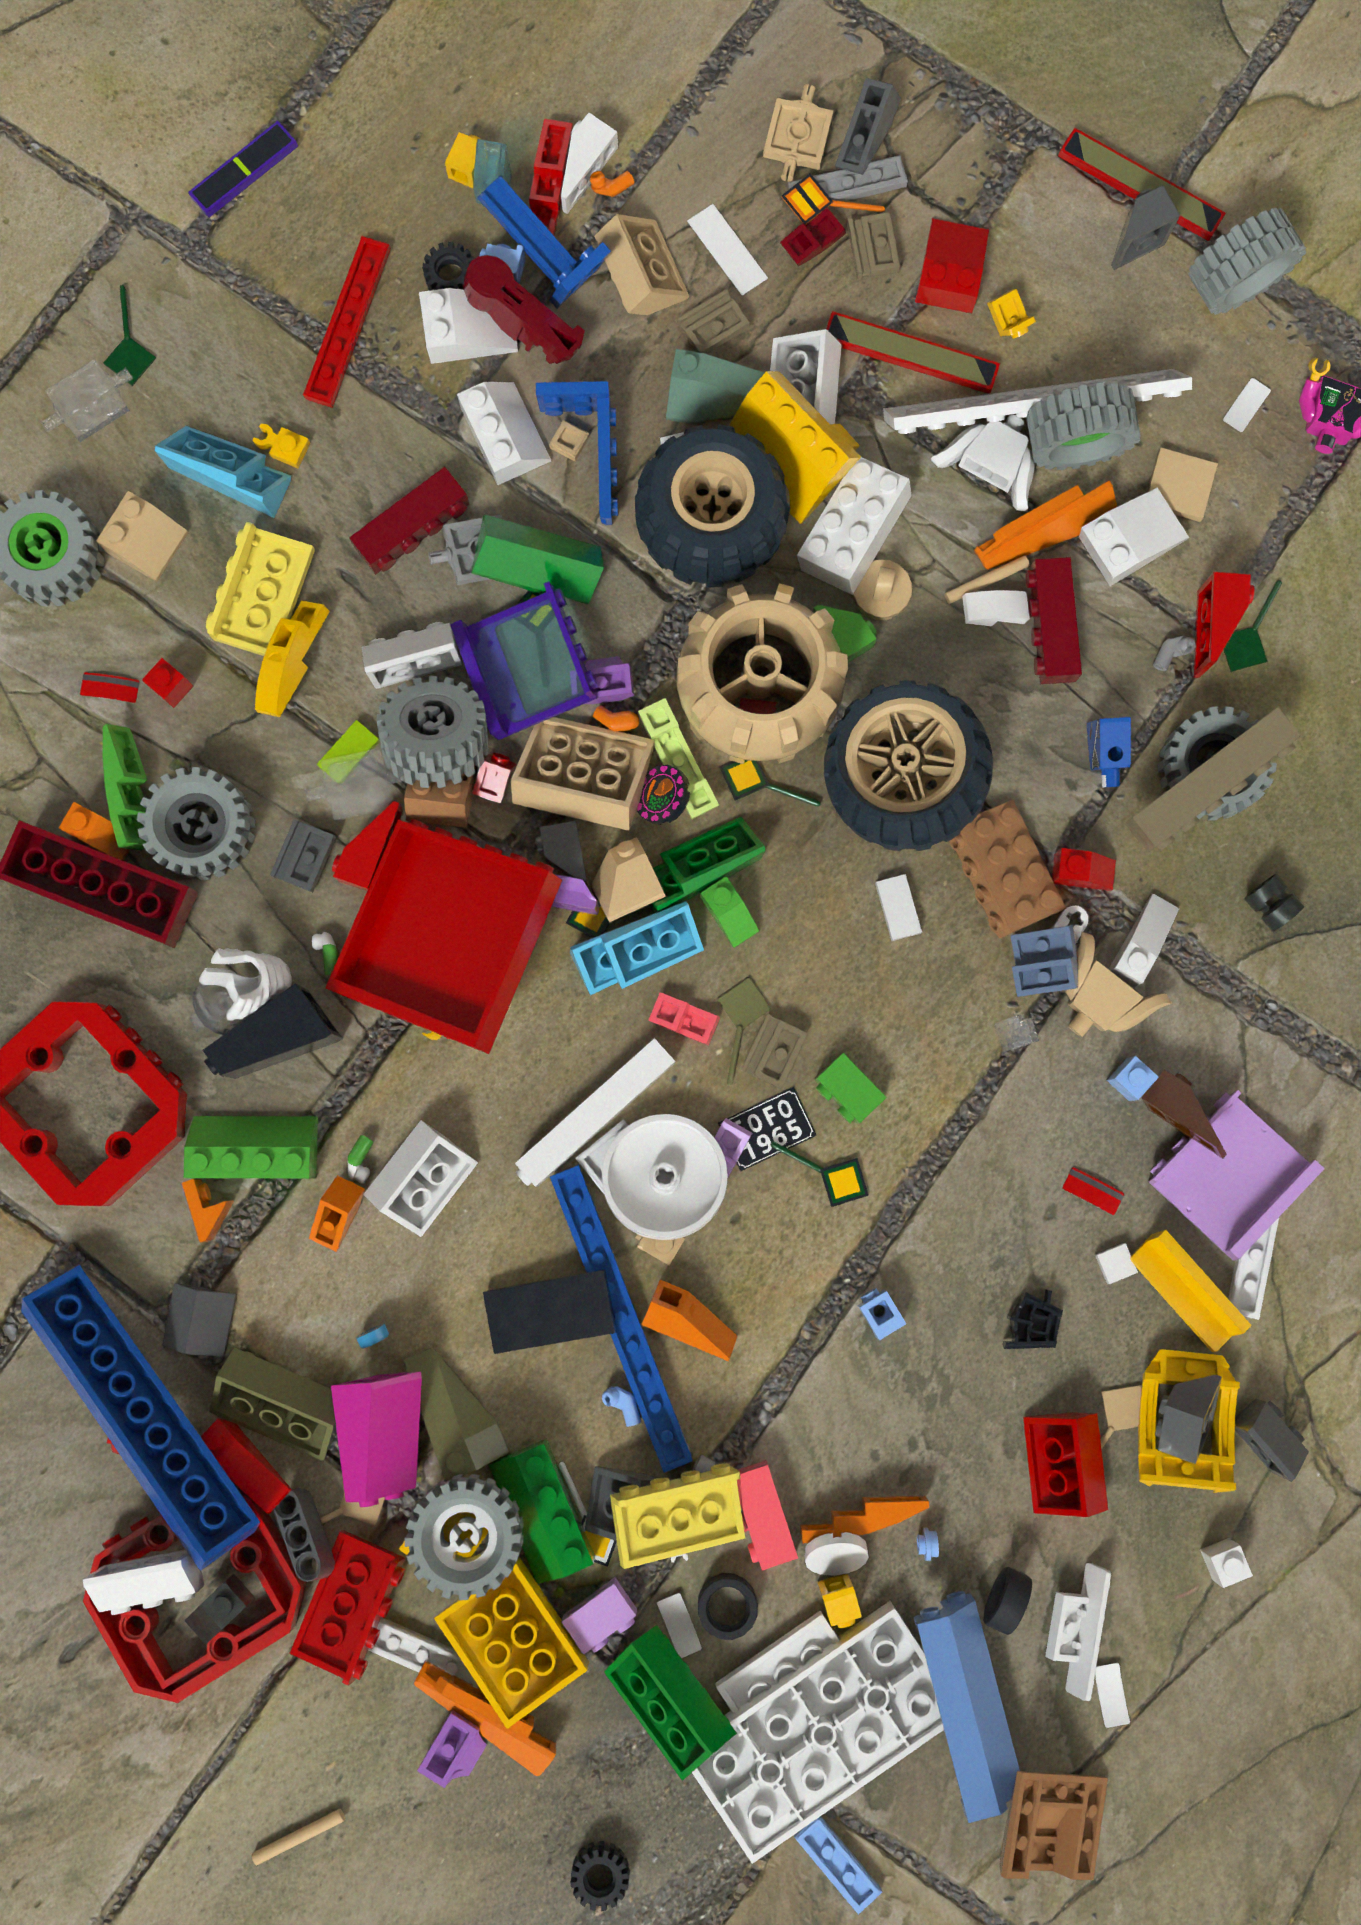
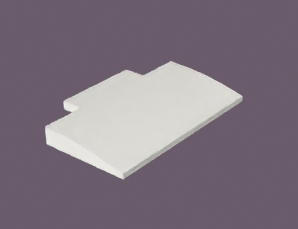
M887 1602L839 1636H837L820 1610L715 1683L716 1688L731 1709L725 1716L737 1734L692 1774L753 1864L942 1732L944 1728L924 1651L892 1602Z

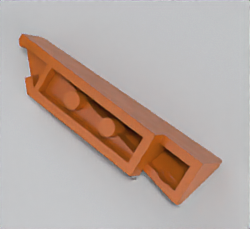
M1109 480L1086 495L1076 485L1001 527L993 534L994 538L976 547L974 551L984 568L989 570L1024 555L1032 554L1080 535L1083 526L1117 507L1113 485Z
M428 1661L424 1662L414 1681V1685L448 1711L454 1710L478 1726L480 1735L535 1776H540L556 1755V1743L532 1731L534 1727V1717L527 1714L506 1729L480 1688L473 1687L472 1684L447 1673Z

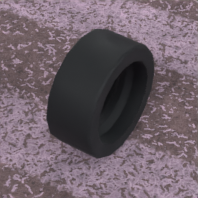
M1011 1567L1004 1568L998 1575L989 1593L984 1610V1623L1006 1635L1012 1634L1018 1627L1027 1609L1032 1592V1579Z
M721 1573L711 1577L702 1586L698 1595V1616L702 1626L709 1634L723 1640H734L744 1636L753 1627L758 1616V1602L753 1587L745 1578L733 1573ZM724 1587H732L739 1590L746 1601V1612L743 1618L733 1625H722L716 1622L709 1611L711 1596L718 1589Z

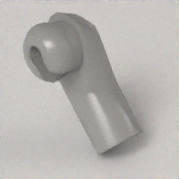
M1178 636L1165 640L1153 663V667L1160 671H1167L1172 658L1194 651V639L1187 636Z

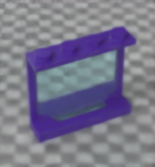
M549 581L543 583L546 589L545 593L469 626L462 620L450 624L473 689L478 694L479 701L482 700L484 704L489 733L497 740L597 699L594 688L598 687L593 672L586 670L583 662L588 660L586 652L581 643H576L573 635L577 633L575 623L571 616L566 617L563 609L567 605L566 599L561 589L556 590Z

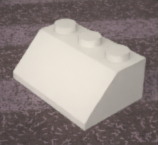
M827 329L773 338L770 371H779L829 424H835L841 344Z
M482 382L457 394L461 410L497 485L551 462V458L514 382Z
M435 622L429 624L425 630L417 632L414 630L403 631L396 638L389 640L385 638L374 639L367 646L362 647L365 672L375 689L462 665L450 623Z
M420 1120L363 1195L380 1212L422 1237L478 1162L437 1130Z
M180 1550L104 1565L84 1578L83 1585L99 1612L110 1610L111 1615L130 1611L133 1605L143 1604V1608H152L163 1604V1599L175 1597V1602L190 1600L204 1586L202 1570L198 1569L186 1550Z

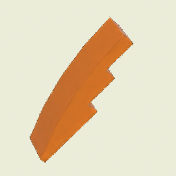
M926 1496L862 1497L863 1510L831 1511L832 1524L800 1525L801 1540L803 1544L809 1543L814 1538L828 1533H833V1538L842 1537L841 1533L844 1532L858 1536L869 1534L900 1523L928 1509L929 1500Z

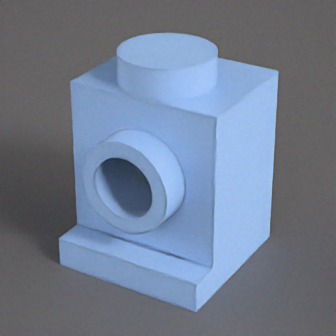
M487 243L486 249H481L480 256L490 255L502 259L512 270L514 280L520 284L526 261L524 247L517 245L516 250L505 244L492 245Z
M874 1288L860 1297L863 1302L857 1306L878 1340L906 1325L886 1290L879 1292L877 1288ZM877 1305H881L884 1308V1314L880 1317H876L873 1313Z

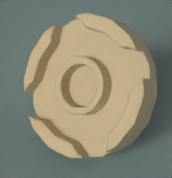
M875 560L871 563L852 598L861 609L860 612L863 615L874 620H889L906 609L912 595V582L908 573L899 564L890 560Z

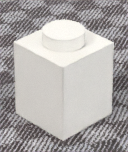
M1230 1538L1200 1549L1212 1580L1222 1588L1253 1576L1241 1546Z

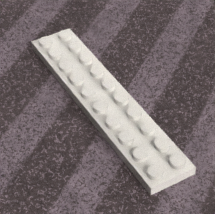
M1169 369L883 408L884 421L894 430H898V433L907 434L916 432V427L928 426V429L936 430L945 428L946 423L957 422V425L965 426L975 424V419L987 418V421L990 422L1004 420L1005 415L1016 414V417L1022 418L1027 417L1030 408L1036 407L1035 404L1040 400L1047 401V396L1062 394V390L1068 388L1071 390L1079 389V385L1087 384V387L1094 386L1095 383L1103 382L1104 386L1110 382L1117 383L1118 386L1122 384L1127 385L1128 389L1131 388L1133 391L1134 401H1148L1152 399V395L1163 394V397H1177L1182 395V391L1192 390V377L1177 370Z

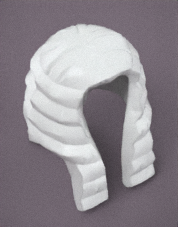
M219 948L211 959L212 964L252 962L257 967L260 975L249 978L225 968H205L199 978V982L203 985L225 987L230 998L234 1001L226 1014L227 1020L243 1019L258 1011L292 986V976L287 964L280 958L265 953L258 954L248 950L241 951L229 948L223 950Z

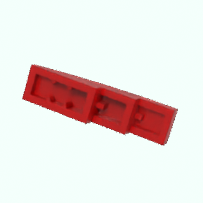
M544 119L534 162V177L529 195V208L555 237L573 123Z

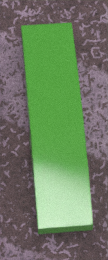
M105 724L103 726L104 782L110 819L118 848L143 850L145 849L143 844L146 841L139 837L138 829L144 828V826L137 821L138 812H146V808L140 805L143 798L140 785L147 781V777L131 729Z

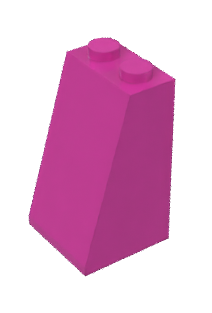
M421 1371L379 1374L331 1385L346 1502H359V1507H370L379 1504V1498L385 1497V1500L404 1497L403 1491L416 1488L422 1383Z

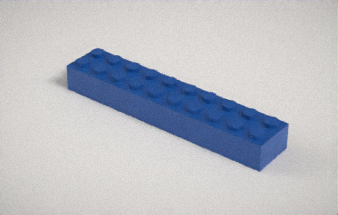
M81 1266L74 1267L22 1298L21 1312L200 1571L253 1534L260 1524L259 1519Z

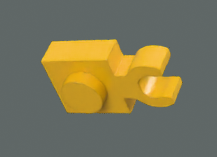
M260 424L259 428L268 436L264 440L254 437V444L262 450L271 448L269 454L272 458L298 469L310 445L309 439L283 427L276 434L269 425Z

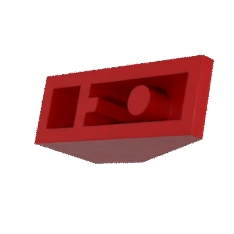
M393 801L343 848L341 855L338 854L335 857L332 872H335L333 877L338 882L364 891L368 890L398 819L400 820L404 810L400 803Z
M217 1418L201 1436L230 1480L266 1513L270 1514L292 1490L236 1423Z

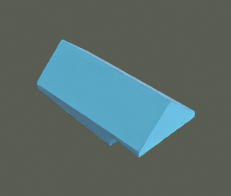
M188 426L183 427L155 445V452L169 469L275 518L291 482V475L265 466V454Z
M686 901L570 947V955L590 995L616 983L623 989L704 951L692 913Z

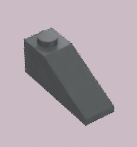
M869 78L865 79L835 164L836 168L861 175L864 174L892 125L901 99L893 84Z

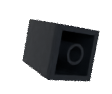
M295 983L202 1051L207 1056L204 1062L214 1075L219 1073L222 1077L237 1079L337 1043L343 1038L309 990Z

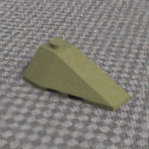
M434 1347L404 1359L407 1372L421 1371L420 1410L446 1481L451 1480L453 1476H464L476 1471L510 1452L498 1422L479 1403L476 1396L461 1382L457 1374Z

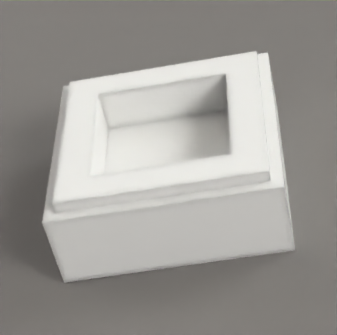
M1126 1243L1095 1254L1107 1284H1112L1138 1273L1136 1266L1130 1260L1131 1255Z

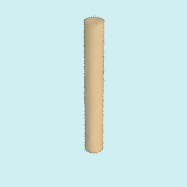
M1024 555L946 592L944 594L948 604L962 599L965 593L976 592L1029 567V560Z
M338 1809L253 1852L251 1856L254 1864L257 1866L344 1822L345 1816L343 1811Z

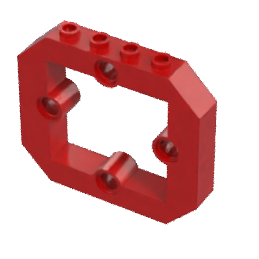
M51 1002L0 1049V1143L56 1205L111 1206L185 1138L187 1093L181 1088L184 1083L172 1071L167 1073L161 1066L163 1060L152 1049L147 1051L141 1045L142 1037L132 1027L126 1028L119 1021L122 1015L110 1004L106 1006L90 1002ZM84 1026L109 1053L113 1068L119 1073L128 1074L160 1110L136 1133L118 1131L111 1134L105 1144V1151L109 1158L81 1183L55 1154L58 1148L55 1134L49 1130L32 1129L5 1097L32 1072L52 1073L58 1070L64 1059L60 1047ZM46 1049L48 1059L41 1065L38 1056L42 1050ZM133 1051L136 1055V1061L131 1067H127L125 1057L129 1052ZM36 1137H40L43 1144L39 1152H35L32 1145ZM126 1138L129 1140L131 1148L126 1155H123L120 1151V1143Z
M237 1488L259 1519L260 1524L253 1534L232 1548L230 1561L232 1566L241 1573L255 1572L275 1609L243 1629L235 1624H227L207 1643L206 1652L173 1672L152 1635V1632L159 1623V1614L155 1607L143 1608V1604L131 1606V1610L128 1612L111 1615L110 1610L99 1612L87 1591H85L83 1603L133 1692L179 1703L289 1634L296 1626L307 1582L302 1581L296 1575L284 1539L269 1513H266L240 1488ZM158 1511L159 1516L149 1521L146 1516L131 1525L132 1533L124 1538L118 1533L102 1543L105 1550L95 1555L90 1574L104 1565L139 1559L151 1551L161 1552L177 1542L178 1538ZM158 1525H163L167 1528L169 1533L168 1539H162L158 1536ZM245 1546L254 1549L256 1553L254 1561L245 1558L243 1554ZM134 1616H139L144 1620V1629H139L134 1625ZM220 1638H228L232 1642L233 1650L227 1651L223 1649L220 1644Z

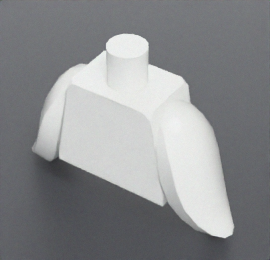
M1009 415L1004 424L994 421L989 422L987 425L981 423L972 425L960 433L946 448L930 458L938 468L949 467L960 461L959 467L1008 493L1011 488L1013 507L1018 511L1028 512V495L1034 473V458L1032 451L1026 447L1029 441L1028 437L1020 433L1024 426V421L1020 417Z

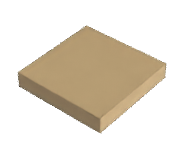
M1160 448L1147 492L1158 488L1175 515L1201 522L1205 514L1218 463Z

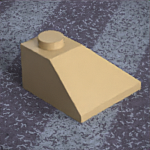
M637 837L623 841L618 846L608 850L591 884L609 922L666 897Z

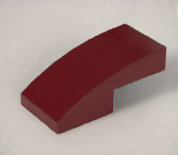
M827 207L806 226L804 223L799 225L780 244L794 262L800 266L833 245L846 234V231Z

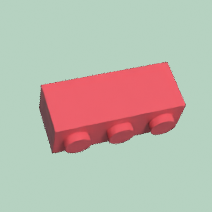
M767 1461L738 1469L741 1478L737 1480L740 1505L743 1511L744 1532H750L753 1542L747 1544L752 1562H759L763 1571L798 1559Z

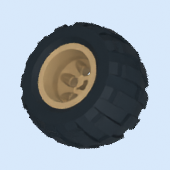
M718 424L717 429H703V425L688 428L685 430L684 435L678 438L672 436L660 445L655 452V458L652 457L651 461L648 460L639 477L637 494L635 496V517L640 539L647 546L648 554L662 569L665 568L666 570L670 569L673 571V576L680 581L690 585L693 581L705 583L706 588L723 587L725 582L732 580L739 583L753 576L759 566L761 567L762 564L766 565L779 549V544L786 533L790 512L789 490L784 482L785 475L775 457L771 453L766 454L763 443L748 433L743 436L736 433L734 427ZM705 489L708 491V494L706 496H699L696 492ZM725 490L730 493V496L722 498L718 493ZM692 506L696 511L691 514L686 507ZM711 506H714L715 516H713V521L709 520V510L711 509ZM732 509L738 511L734 516L728 514Z

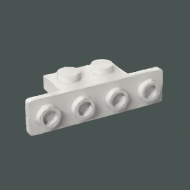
M1086 1563L1081 1594L1056 1592L1045 1657L1053 1661L1070 1662L1065 1689L1068 1693L1083 1701L1091 1700L1111 1579L1110 1570L1093 1563Z

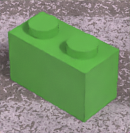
M844 1053L815 1079L819 1084L816 1090L827 1101L832 1098L840 1106L837 1111L848 1123L854 1120L857 1124H860L887 1098Z

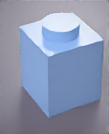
M1133 1056L1126 1058L1106 1081L1128 1101L1139 1100L1159 1077L1138 1057Z

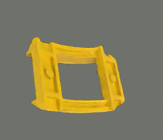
M1160 1349L1143 1373L1138 1425L1140 1482L1149 1487L1157 1484L1213 1490V1493L1236 1490L1233 1465L1235 1464V1412L1240 1382H1237L1229 1371L1230 1366L1223 1355ZM1212 1375L1221 1376L1218 1401L1212 1424V1455L1200 1454L1196 1464L1158 1451L1156 1449L1155 1433L1159 1383L1175 1385Z

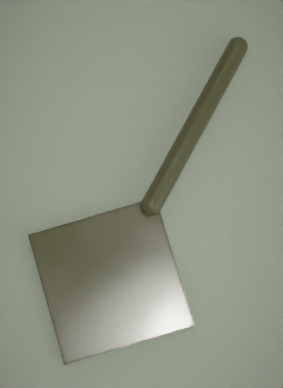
M750 978L717 999L737 1027L727 1078L728 1085L733 1084L743 1028L771 1010Z

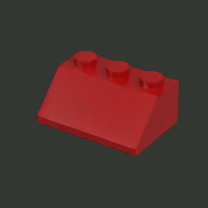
M1068 1412L1023 1417L1033 1512L1035 1514L1090 1517L1107 1511L1108 1501L1098 1413Z

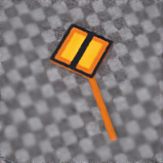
M811 173L781 196L804 225L808 224L829 206L875 212L885 211L884 206L832 200Z

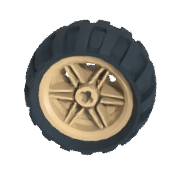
M914 680L899 681V685L885 687L882 684L871 689L870 695L862 700L859 698L855 699L845 709L843 718L835 723L828 738V745L824 755V778L827 792L840 818L864 840L879 844L885 849L901 851L902 849L927 850L931 849V846L942 841L948 842L959 835L961 830L968 823H972L982 809L990 790L993 775V756L990 741L983 724L979 721L973 710L960 697L951 696L945 688L931 683L927 687L917 685ZM911 732L919 733L912 742L909 740L908 736ZM886 741L891 745V748L881 747L879 744ZM939 750L942 751L944 755L942 758L938 756H933L932 754L935 751ZM907 758L912 759V761L908 762L907 766H902V763H905ZM875 771H881V776L874 780L872 774ZM931 780L937 783L936 788L933 790L925 788ZM897 792L907 793V797L899 800L895 797V794Z

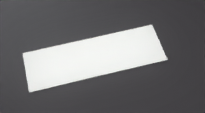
M714 204L687 220L741 295H744L768 279Z

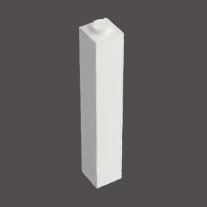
M654 1038L515 1163L519 1168L516 1174L527 1186L533 1183L535 1187H538L673 1066L675 1060Z

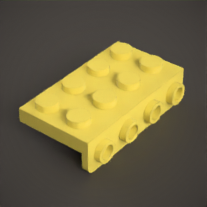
M246 522L244 529H240L237 534V548L234 556L228 559L226 565L227 576L224 584H220L217 589V604L214 612H210L207 617L206 629H208L207 633L214 641L264 656L280 618L291 619L315 548L312 545L258 529L253 523Z
M727 1463L711 1466V1471L703 1473L696 1470L682 1473L681 1478L678 1479L657 1478L650 1481L649 1486L639 1488L638 1485H628L621 1487L619 1493L611 1494L610 1499L620 1566L626 1569L745 1539L737 1480L741 1478L740 1471Z

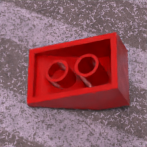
M932 218L915 302L972 314L978 297L989 229Z
M1213 572L1197 590L1193 678H1200L1217 662L1249 604L1252 603L1255 589L1254 585H1250L1251 574Z

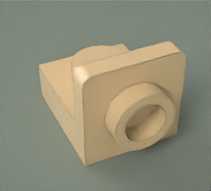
M639 1234L635 1237V1239L640 1241L637 1248L647 1252L670 1266L685 1240L683 1237L673 1240H656Z

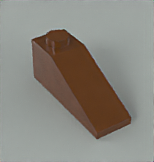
M1164 1070L1142 1096V1100L1148 1110L1224 1159L1227 1154L1191 1089L1192 1083L1179 1073H1176L1174 1076Z

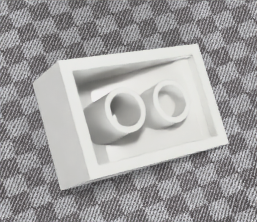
M445 288L419 292L426 348L431 364L518 352L517 340L514 341L503 332L487 312L475 309L467 301L463 289Z
M1155 488L1106 512L1083 526L1079 538L1109 586H1112L1186 541L1189 536L1159 489Z

